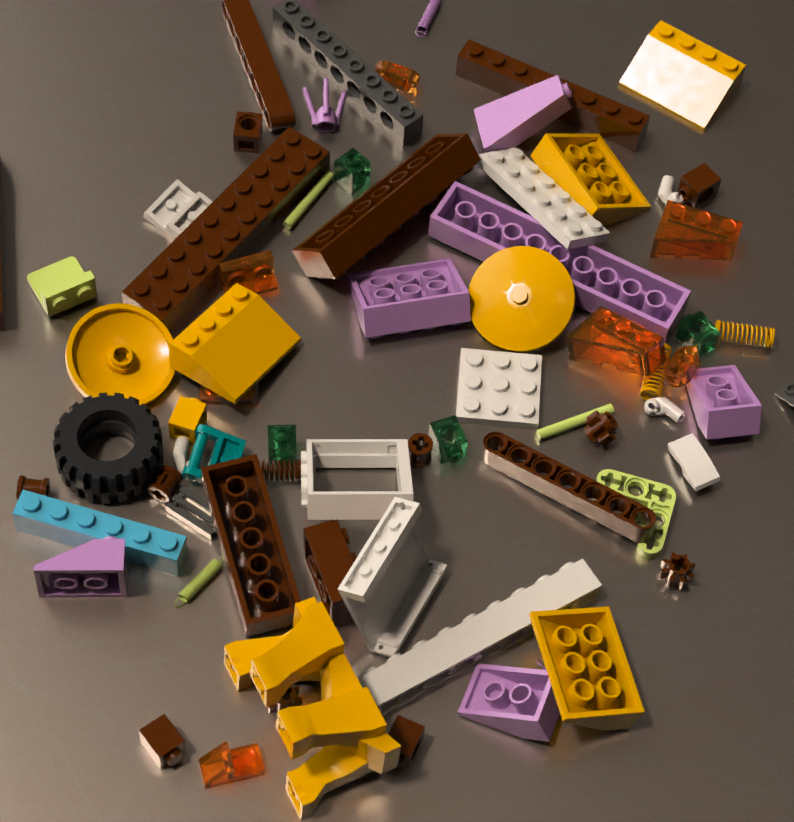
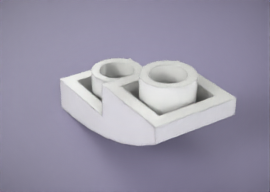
M693 433L668 443L670 454L682 467L684 478L695 491L721 481L714 464Z

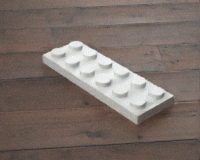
M510 148L478 154L481 160L476 164L567 250L608 241L610 232L598 220L593 218L583 206L579 205L568 192L564 191L551 177L546 175L536 163H533L522 150Z

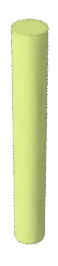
M326 171L282 224L286 229L291 230L334 178L332 172Z
M610 403L536 430L537 438L543 440L584 425L588 421L586 417L596 410L600 414L607 411L612 415L614 414L613 405Z

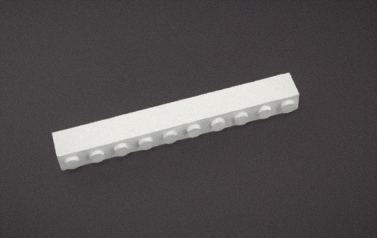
M584 559L575 563L572 561L568 562L551 576L549 574L543 575L534 585L528 588L521 587L512 593L511 597L504 601H494L485 611L479 614L472 613L468 615L457 626L453 628L448 626L442 629L436 637L428 641L421 640L417 642L408 652L404 654L397 653L391 656L385 664L377 668H368L357 679L362 688H368L381 715H384L477 663L534 634L535 632L529 617L530 612L582 608L599 598L602 584Z

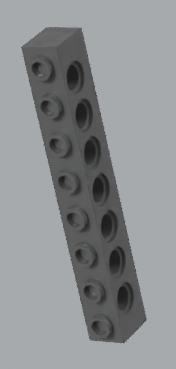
M284 0L273 7V28L339 89L346 92V95L400 145L405 146L422 134L423 114L297 0Z

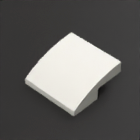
M176 179L144 212L143 217L176 239L212 201L200 191L195 194Z

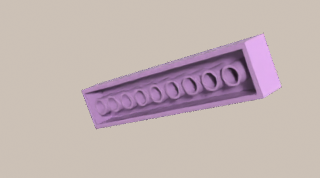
M454 181L430 216L428 236L483 262L494 253L514 246L536 247L552 254L564 265L572 279L575 289L576 306L654 343L667 342L687 308L691 290L594 245L567 250L532 216L457 181Z

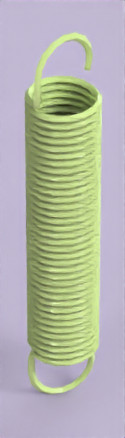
M224 558L221 562L213 559L178 593L179 597L175 601L176 608L188 602L223 568L221 563L224 561ZM180 598L183 603L177 607L176 602Z

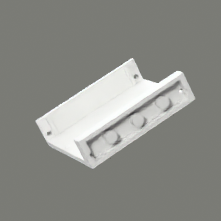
M394 497L338 587V591L369 651L387 657L398 653L448 569L447 564L427 558L413 528L423 511L420 503Z

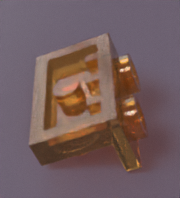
M271 250L219 264L220 284L224 294L236 283L258 295L278 289V282L274 275V257Z

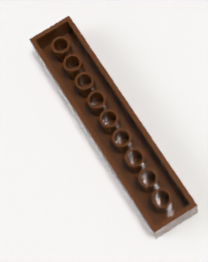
M289 126L121 292L123 304L134 305L149 311L171 333L297 205L326 171H330V151Z

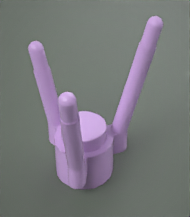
M325 78L323 106L315 113L308 89L303 87L312 127H316L322 133L333 132L340 126V116L346 92H342L335 113L329 107V79Z

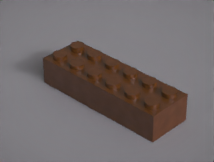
M257 454L201 467V482L246 637L293 625L295 604L301 602Z

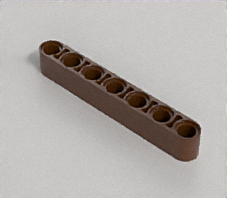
M221 0L225 20L269 130L275 131L295 126L296 118L293 107L250 1Z
M494 431L484 436L483 460L488 466L635 542L646 543L653 538L656 515L650 508L501 432ZM569 485V486H572V487H571V488H565V487H563V486ZM589 498H595V499H597V500H596V501H591V500H588V499H589ZM613 511H620V512H622V513L617 514V513H614ZM643 523V524H646L647 526L642 527V526H639V525H637V524Z

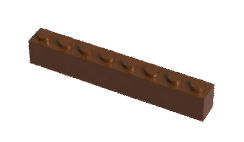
M468 39L457 55L456 76L503 96L555 76ZM560 78L563 84H569L573 97L569 98L572 108L557 119L589 133L600 134L603 139L634 152L637 151L646 136L650 115Z

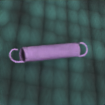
M430 0L417 27L421 33H425L423 36L426 35L442 0Z

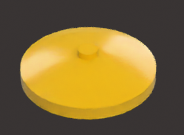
M514 246L494 253L479 266L469 285L470 317L475 328L486 341L507 352L530 353L549 346L565 332L574 314L576 302L575 289L567 269L555 256L536 247Z
M122 303L103 305L86 313L73 327L65 350L67 372L74 386L84 397L90 395L92 398L98 397L99 393H107L108 396L120 393L124 394V398L128 399L132 396L138 399L139 405H149L164 393L174 375L175 369L169 367V343L173 338L166 326L155 315L143 308Z

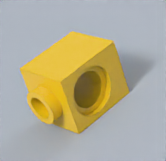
M180 396L168 422L169 437L177 439L179 436H185L189 439L190 444L194 445L197 438L195 435L197 426L200 424L205 425L207 420L206 403H202L196 398Z

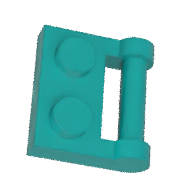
M198 425L195 431L197 438L188 466H185L183 469L182 477L188 481L202 483L201 470L198 468L207 440L215 442L208 466L241 458L246 440L207 425Z

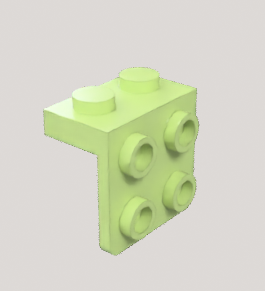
M73 256L27 275L28 283L48 317L98 297L93 273L91 270L84 272L77 259Z

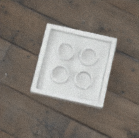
M461 348L455 422L537 430L539 424L542 355Z

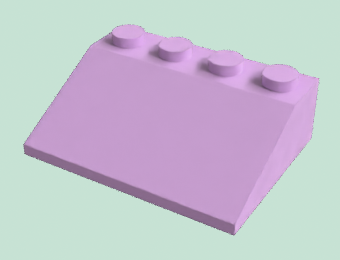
M451 258L347 274L358 320L365 338H380L393 333L406 334L412 330L419 329L432 330L444 325L457 326L463 322L471 321L469 291Z

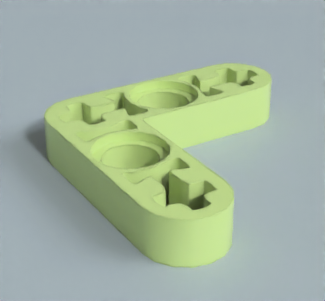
M613 469L602 470L597 475V482L605 485L606 480H611L612 484L609 488L654 511L656 517L663 520V526L655 527V539L652 550L646 548L648 542H637L636 545L637 553L641 558L646 560L658 558L662 552L676 500L675 490L669 485ZM621 483H624L623 490L619 491ZM630 486H638L642 489L643 494L640 496L631 495L628 488ZM648 491H652L650 499L647 498ZM660 495L666 496L665 502L659 501Z

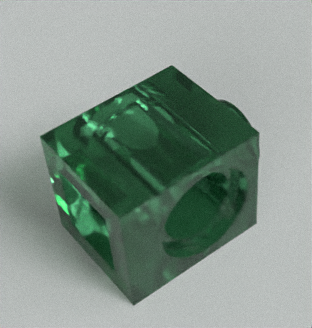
M355 148L350 149L334 161V181L349 194L353 195L370 182L371 162Z
M699 311L693 315L688 314L679 321L676 338L690 355L697 359L717 347L721 333L706 315Z
M456 415L429 424L428 436L433 441V449L440 464L457 462L466 456L468 441ZM449 440V441H452V442H454V443H446V442H444V441Z
M268 425V460H270L271 467L273 459L276 466L278 459L281 466L283 459L286 466L288 459L292 466V460L294 459L296 462L297 457L296 425Z

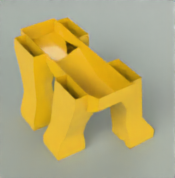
M315 597L295 604L293 629L282 636L240 640L224 645V664L237 691L239 692L255 684L265 707L278 703L287 689L297 681H321V701L305 706L287 707L277 712L276 729L292 760L303 756L311 748L324 746L300 767L286 774L287 784L285 789L300 820L313 814L325 793L372 771L383 774L396 768L401 750V745L386 733L387 724L367 687L362 688L344 654L345 644L322 601L317 603Z

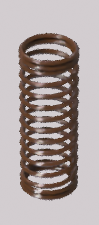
M274 459L272 460V468L270 460L267 461V468L265 461H262L261 470L262 473L264 472L266 482L268 481V472L271 482L273 481V472L276 482L278 481V472L280 481H283L284 472L285 481L287 482L288 471L291 481H293V471L295 473V480L301 481V459H297V462L293 459L292 467L289 459L287 460V467L284 459L282 460V467L278 459L277 468Z

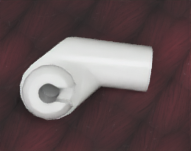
M665 175L661 181L658 197L668 208L677 209L683 203V196H677L678 192L673 193L672 189L675 179L672 176Z
M666 397L651 398L644 404L645 412L651 416L667 415L676 423H679L685 416V412Z
M179 436L176 439L173 451L177 470L181 474L184 467L188 466L189 463L187 452L190 441L185 436Z

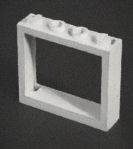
M306 439V451H301L302 509H307V519L381 520L394 497L413 501L408 440ZM315 468H396L398 491L316 492Z

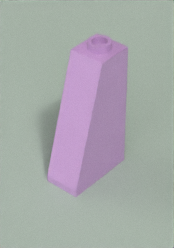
M556 75L475 108L474 113L486 153L515 148L570 110L572 107L569 98L573 97L569 84H563L559 75Z

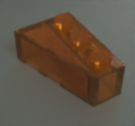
M667 200L653 241L650 258H658V255H674L676 259H682L683 256H698L699 259L732 260L743 222Z
M600 306L566 336L569 360L578 361L579 358L592 361L593 365L600 367L604 363L616 366L619 371L647 377L666 362L663 337L603 306Z

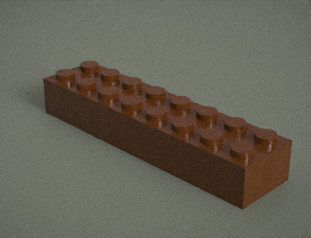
M468 134L435 135L295 247L292 252L307 277L332 278L334 280L343 277L350 266L365 259L367 252L381 246L384 243L383 239L389 234L399 231L405 221L420 214L422 207L436 201L438 194L443 190L449 189L460 176L470 173L474 169L473 166L481 159Z

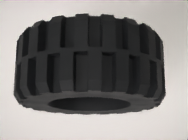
M99 393L98 397L92 398L90 395L83 398V402L80 404L75 402L69 407L70 413L64 412L59 419L60 424L54 430L53 448L58 473L61 474L64 484L67 487H71L73 493L78 496L85 494V499L92 502L100 499L102 503L111 504V500L118 499L120 503L127 501V497L130 495L137 497L142 494L143 487L147 489L150 484L154 483L153 477L159 475L164 457L162 432L156 415L151 414V409L146 404L139 405L138 399L132 396L127 399L124 398V394L115 393L114 396H108L107 393ZM105 435H119L134 443V447L128 454L112 461L95 460L83 452L91 441Z

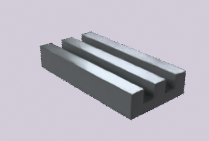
M182 486L179 489V494H175L172 497V502H168L165 505L166 511L211 540L216 535V530L212 517L209 516L211 513L208 502ZM177 506H182L183 508L191 512L192 515H194L195 517L202 519L209 525L213 526V528H208L195 518L191 517L190 515L179 509Z

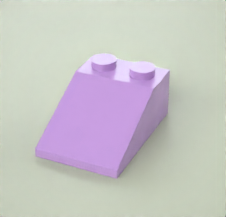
M735 365L683 370V378L697 425L706 440H720L726 437H746L759 434L762 405Z
M112 536L94 539L34 565L33 571L39 598L127 597L128 559L125 539Z
M477 663L459 707L458 714L464 718L522 739L550 742L560 711L547 670Z

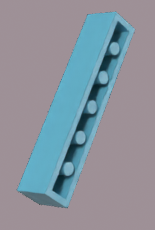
M22 490L12 512L17 531L73 547L80 546L94 539H103L109 536L125 539L128 563L177 577L188 554L187 536L27 490Z

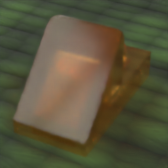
M228 741L198 759L205 789L265 775L258 743L229 749Z

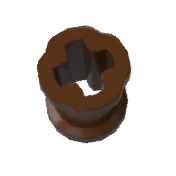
M424 433L413 434L408 440L410 465L416 469H422L431 462L433 441Z
M163 465L159 470L160 475L154 484L148 486L147 491L154 499L165 503L170 501L172 491L177 484H181L183 477L175 468Z
M24 475L19 476L16 491L17 500L22 490L49 497L50 479L44 477L43 480L28 479Z

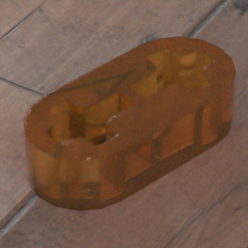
M382 60L377 62L374 68L393 88L403 92H414L420 82V76L415 70Z
M684 346L674 352L665 368V375L669 386L682 387L691 381L700 365L697 348Z

